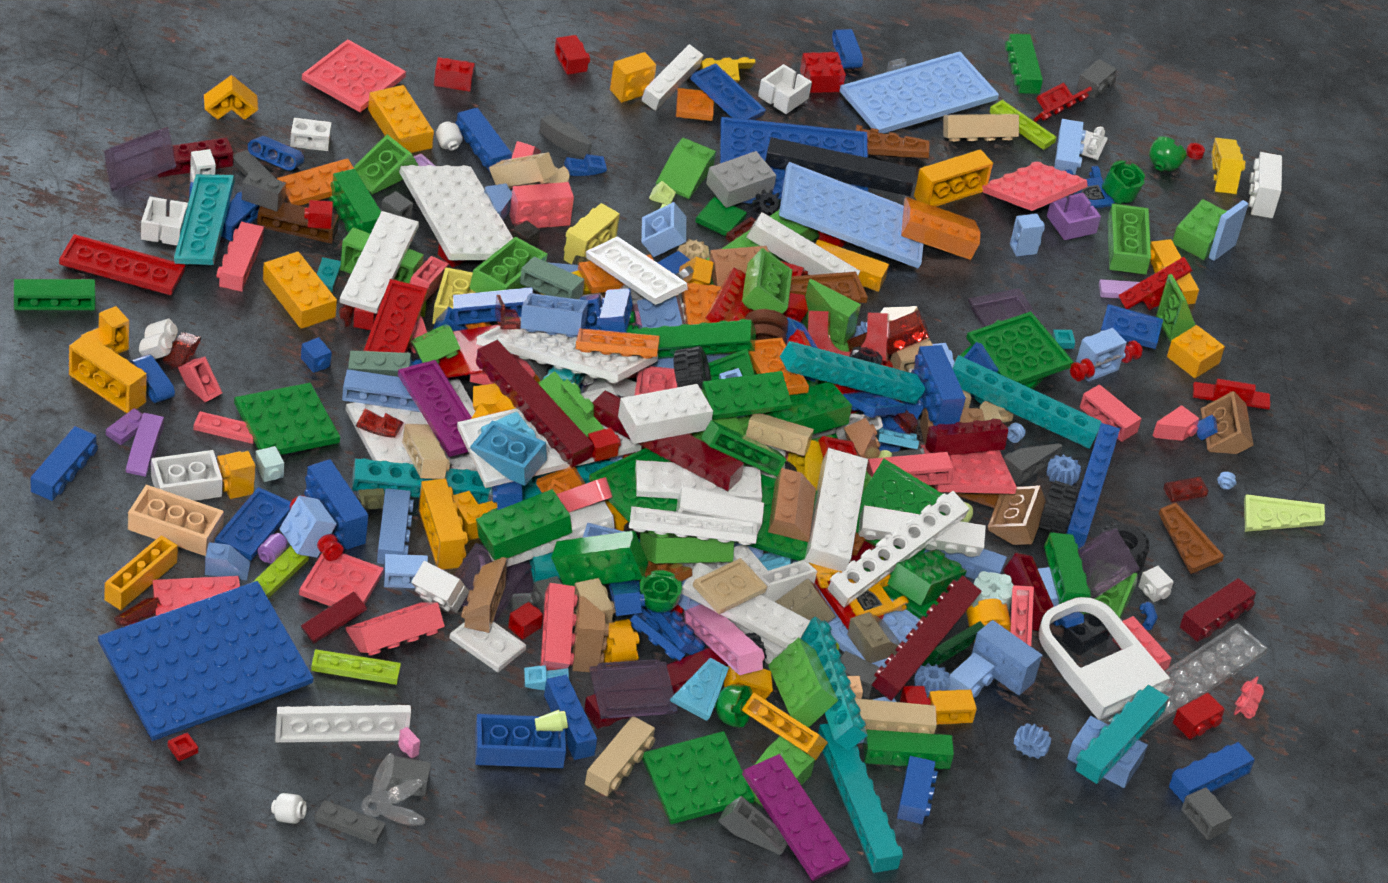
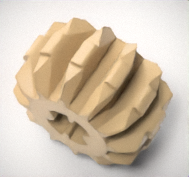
M688 239V241L679 245L677 251L683 253L690 260L695 257L706 260L710 256L708 246L704 245L703 241L698 242L697 239L695 241Z

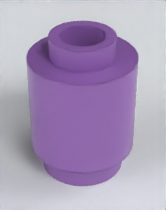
M279 533L270 535L258 548L259 558L263 562L273 563L286 550L287 539Z

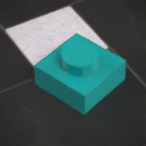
M1053 329L1052 337L1062 349H1074L1075 339L1072 330Z

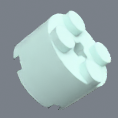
M986 571L979 573V576L974 581V585L982 590V592L972 603L973 608L978 605V601L999 599L1002 604H1007L1008 611H1010L1012 587L1014 586L1011 582V577L1006 574L1001 575Z

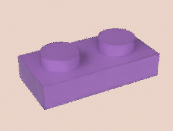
M132 409L106 429V436L122 445L136 434L143 414L136 409Z

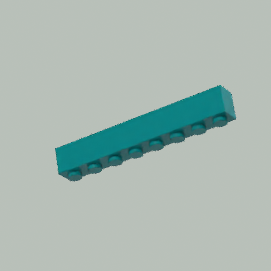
M829 724L820 725L818 734L828 742L822 753L873 873L898 869L900 860L903 858L902 848L896 843L895 832L893 829H890L888 816L881 808L880 797L875 794L872 779L868 778L866 765L859 757L858 746L855 745L851 750H846L834 741Z

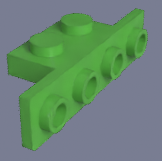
M555 371L539 383L543 390L587 437L588 433L604 429L594 417L593 403L589 398H584L580 394L581 390L576 383H571L568 379L563 381Z

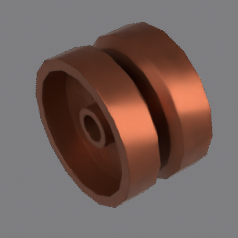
M758 309L746 315L745 319L752 320L756 329L755 340L782 338L785 344L787 343L788 320L782 313L775 310Z

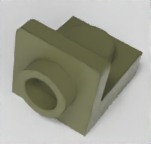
M384 489L358 490L357 499L364 509H381L384 504Z

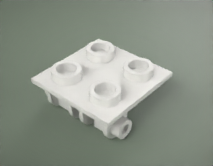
M1103 127L1095 128L1094 133L1086 131L1085 139L1081 141L1084 144L1081 155L1096 160L1099 159L1108 139L1104 137L1105 130Z

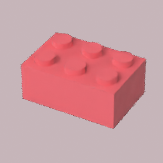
M569 182L513 186L510 218L514 230L570 226L574 196Z

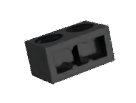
M1086 613L1084 614V623L1064 628L1062 641L1074 653L1080 656L1108 640L1110 632L1099 618Z

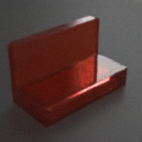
M496 295L495 318L500 329H521V321L516 310L505 309L501 296Z

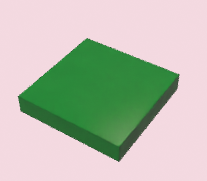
M714 197L698 214L695 222L729 237L746 218L747 212L733 205L726 208L718 198Z

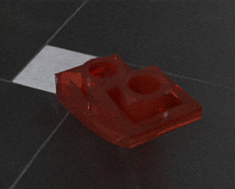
M343 304V307H339L340 319L344 320L345 327H349L354 318L355 307Z
M182 332L172 343L170 353L163 359L164 363L174 367L184 365L189 355H194L201 337Z
M365 408L356 427L376 435L395 438L404 422L385 413L384 417H381Z

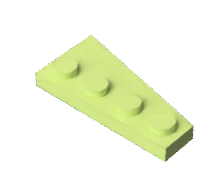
M1246 495L1244 498L1245 532L1323 525L1325 522L1324 504Z

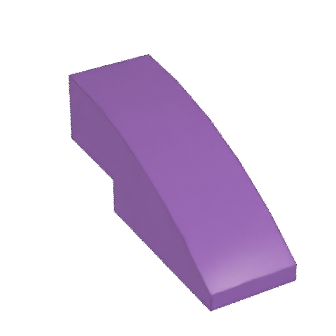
M148 413L143 414L131 448L126 473L146 477L151 466V458H154L158 449V441L164 429V417Z

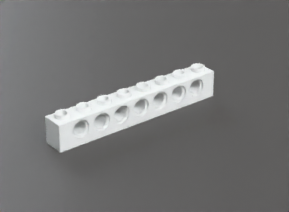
M954 491L948 495L942 494L936 500V504L933 506L929 504L921 511V515L911 517L906 522V526L896 528L891 533L890 538L881 539L876 544L875 549L872 551L868 549L861 555L860 560L850 562L844 572L835 573L830 578L831 583L828 590L843 607L847 606L894 571L898 562L913 557L964 519L970 508ZM924 523H929L932 527H928ZM909 534L915 535L916 538L911 537ZM894 545L900 546L901 549L895 548ZM878 556H882L886 560H881ZM864 567L870 569L871 572L865 571ZM848 579H853L856 583H851Z

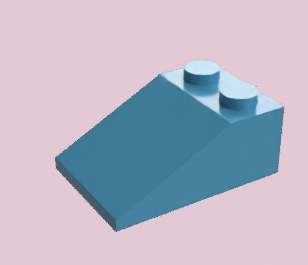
M493 420L470 446L473 452L507 479L524 486L547 460L545 441Z

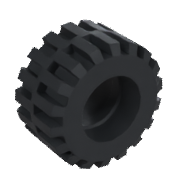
M697 346L675 351L673 364L677 387L698 384L699 388L703 390V381H710L711 374L707 356L702 347Z
M1056 480L1052 483L1039 522L1040 529L1052 533H1067L1079 495L1078 487Z
M1114 523L1111 526H1106L1100 533L1095 549L1096 562L1100 560L1107 563L1109 560L1116 559L1124 562L1129 571L1134 573L1140 572L1142 567H1144L1149 551V540L1145 537L1144 532H1140L1139 528H1134L1130 524L1124 525V523H1119L1117 525ZM1111 563V565L1123 568L1120 564Z

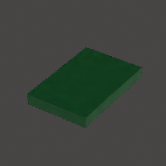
M979 621L937 646L921 666H926L928 663L931 666L937 663L938 666L960 653L973 643L977 632L985 626Z

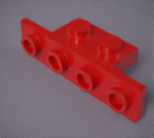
M1062 83L1040 94L1036 99L1044 111L1033 119L1034 122L1041 119L1045 121L1052 116V113H1055V115L1059 114L1064 110V107L1070 108L1074 106L1077 100L1080 102L1084 101L1089 97L1088 93L1093 89L1090 86L1072 95L1065 83Z
M1182 257L1119 294V298L1126 309L1144 301L1148 309L1151 310L1160 305L1168 275L1172 274L1177 282L1178 279L1192 272V269L1185 257Z
M1217 379L1215 385L1200 382L1193 383V398L1215 401L1234 391L1246 403V406L1270 409V394L1255 391L1254 384Z

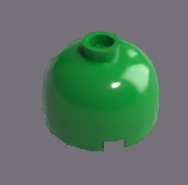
M1159 136L1154 140L1149 150V157L1157 170L1174 171L1186 159L1185 149L1181 145L1179 147L1175 145V140Z
M655 570L651 572V575L642 577L639 592L640 594L644 593L645 607L656 613L671 611L678 605L681 598V581H678L673 573L664 570Z
M731 684L721 690L714 707L719 719L724 724L738 728L744 727L750 717L742 709L753 694L750 686Z

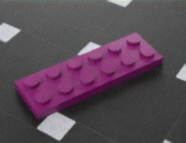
M436 360L398 369V377L448 457L468 452L458 431L457 423L469 420L472 417Z
M780 754L743 771V777L812 881L849 864L850 858Z

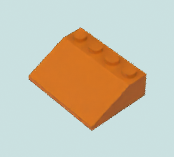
M905 197L901 236L970 260L972 259L980 244V230L975 220Z

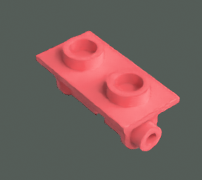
M1255 677L1252 681H1246L1242 686V694L1235 703L1237 707L1234 715L1241 712L1248 719L1255 716L1259 706L1258 703H1260L1264 693L1263 686L1257 684L1259 677Z

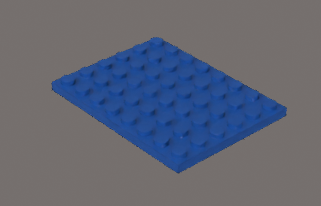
M721 117L720 163L755 151L765 161L770 137L868 158L867 132ZM770 167L776 174L772 194L779 193L778 199H781L786 170ZM849 184L868 192V187ZM756 198L749 199L742 203H752V201Z
M258 581L98 636L101 648L152 741L312 684L314 679Z

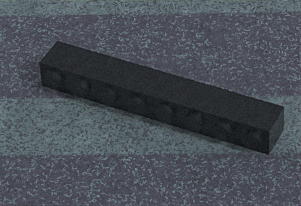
M770 137L765 160L769 167L786 170V166L791 162L841 182L911 196L916 168L772 137Z

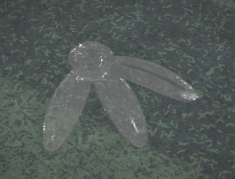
M388 754L379 765L375 774L372 795L366 796L362 801V811L369 817H376L382 814L386 818L400 824L423 825L425 819L421 815L406 808L391 805L413 795L423 785V781L421 779L407 781L385 792L394 767V755ZM369 803H375L376 809L371 810L368 806Z

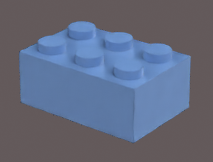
M529 293L522 305L521 329H526L528 332L545 331L550 335L561 333L566 334L568 337H577L579 328L584 329L587 323L588 301Z
M994 620L977 632L972 654L975 652L995 666L992 674L994 678L1017 695H1021L1035 682L1042 654Z
M1090 716L1073 740L1067 759L1078 764L1076 758L1081 750H1086L1090 741L1094 737L1098 738L1103 727L1109 725ZM1138 740L1103 778L1125 788L1142 763L1148 745Z

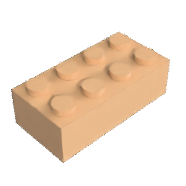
M146 485L128 512V530L154 539L162 535L180 548L206 556L209 542L214 543L216 536L223 529L224 511Z

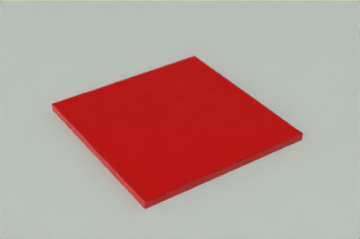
M502 324L453 331L461 349L457 350L458 354L453 357L447 358L444 356L439 359L438 365L445 376L449 378L484 373L476 364L477 349L483 347L477 344V336Z

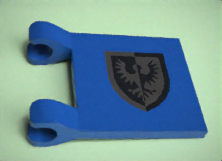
M1092 166V171L1089 172L1090 178L1086 179L1088 187L1072 194L1084 193L1094 208L1108 207L1115 204L1112 197L1102 189L1103 179L1099 167ZM1071 169L1065 170L1067 173L1074 175Z

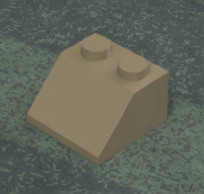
M808 578L775 601L808 620L816 616L821 621L825 620L829 623L836 618L815 584Z
M870 612L851 618L847 635L866 661L874 663L888 658L891 653L897 654L895 649L900 642L883 619Z

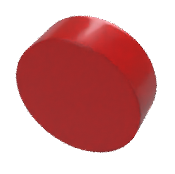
M1190 143L1187 146L1186 154L1188 157L1196 160L1203 158L1205 148L1201 144Z

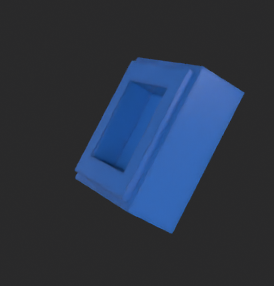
M1213 415L1198 422L1197 435L1201 441L1218 432L1216 418Z

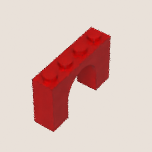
M809 311L808 332L818 349L849 356L850 352L839 350L831 340V312ZM868 313L867 337L861 347H867L879 352L883 357V365V361H888L890 314Z

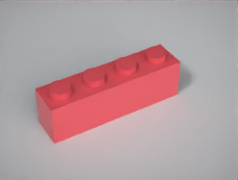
M241 222L239 228L234 230L233 242H229L228 254H224L223 266H219L217 271V278H220L219 287L243 291L263 243V226Z
M948 452L884 457V459L927 485L948 484L952 481L953 466ZM883 458L868 459L867 473L871 477H873Z
M550 583L545 591L540 666L546 665L547 670L565 669L573 665L574 653H571V646L575 642V633H572V627L576 623V614H573V610L576 607L578 598L574 594L575 586Z

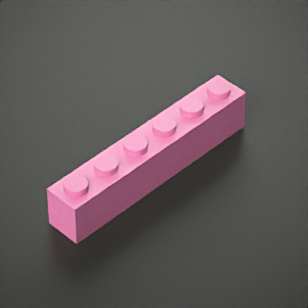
M702 604L686 611L684 610L685 624L689 625L694 630V633L736 673L743 675L763 669V650L725 616L719 615Z

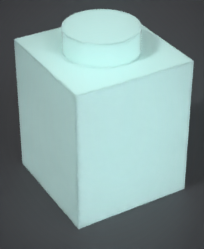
M276 446L256 451L255 466L263 481L267 482L283 478L284 461Z

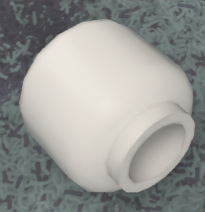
M444 122L438 126L436 138L440 147L450 151L457 149L463 140L459 127L451 122Z
M282 793L272 802L271 810L277 821L296 824L305 817L307 805L300 795Z

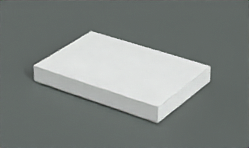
M493 622L489 633L464 628V623L450 633L452 641L496 672L501 671L526 650L525 643L495 622Z

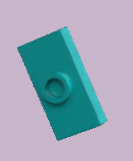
M322 258L317 275L329 291L333 292L340 272L341 261Z

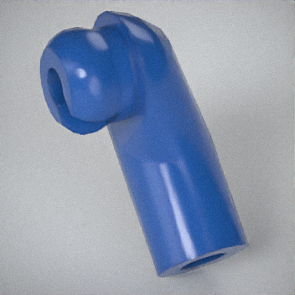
M1142 603L1139 609L1142 610V614L1147 616L1142 626L1146 630H1151L1158 619V615L1152 603Z

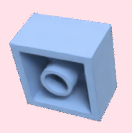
M675 202L642 217L641 242L653 257L686 242V216Z

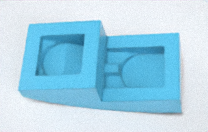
M546 665L524 668L525 686L528 688L545 690L546 679L566 674L570 680L568 668L547 671Z

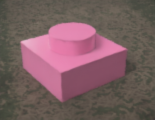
M408 727L400 730L398 741L400 749L411 758L418 756L420 740Z

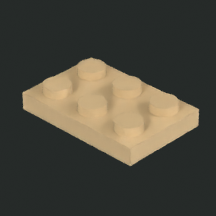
M742 558L695 579L692 585L719 615L765 593L767 590V585Z

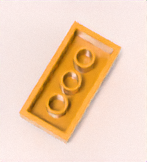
M404 85L369 92L368 110L385 136L388 134L411 153L432 148L434 130Z
M980 149L920 168L914 197L917 201L937 207L983 192L982 186L988 185L993 162Z
M299 251L264 262L263 281L300 329L336 317L337 299Z
M88 334L83 335L69 345L70 376L125 413L130 412L132 409H138L146 403L147 373L142 369L136 367Z
M446 479L421 481L419 513L436 567L442 570L461 568L463 559L466 558L464 546L468 543L467 533L462 530V518L457 515L458 506L456 501L453 502L452 487H448Z

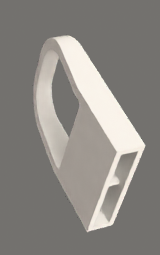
M1074 598L1049 609L1043 616L1039 627V640L1043 649L1064 679L1098 720L1121 711L1128 701H1133L1139 689L1143 690L1148 684L1160 692L1165 691L1170 677L1106 604L1092 598ZM1074 612L1090 613L1103 622L1122 650L1080 668L1054 638L1049 625L1053 621Z

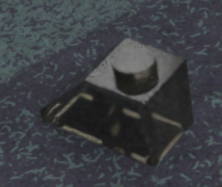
M525 220L507 227L513 238L517 237L538 248L540 229Z

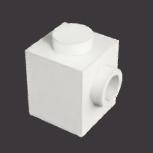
M1156 566L1142 573L1138 587L1153 602H1156L1160 599H1166L1171 594L1174 581L1159 566Z

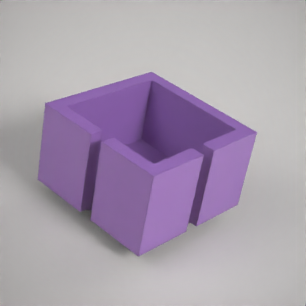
M1084 193L1070 195L1068 200L1065 196L1050 203L1047 213L1048 219L1064 240L1097 233L1101 218L1094 206H1091V202Z

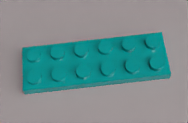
M196 174L174 256L175 264L214 265L235 183L234 175Z

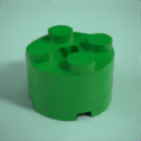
M1123 160L1113 163L1102 184V189L1117 204L1134 201L1145 182L1144 172L1133 163L1131 165L1125 164L1126 161Z

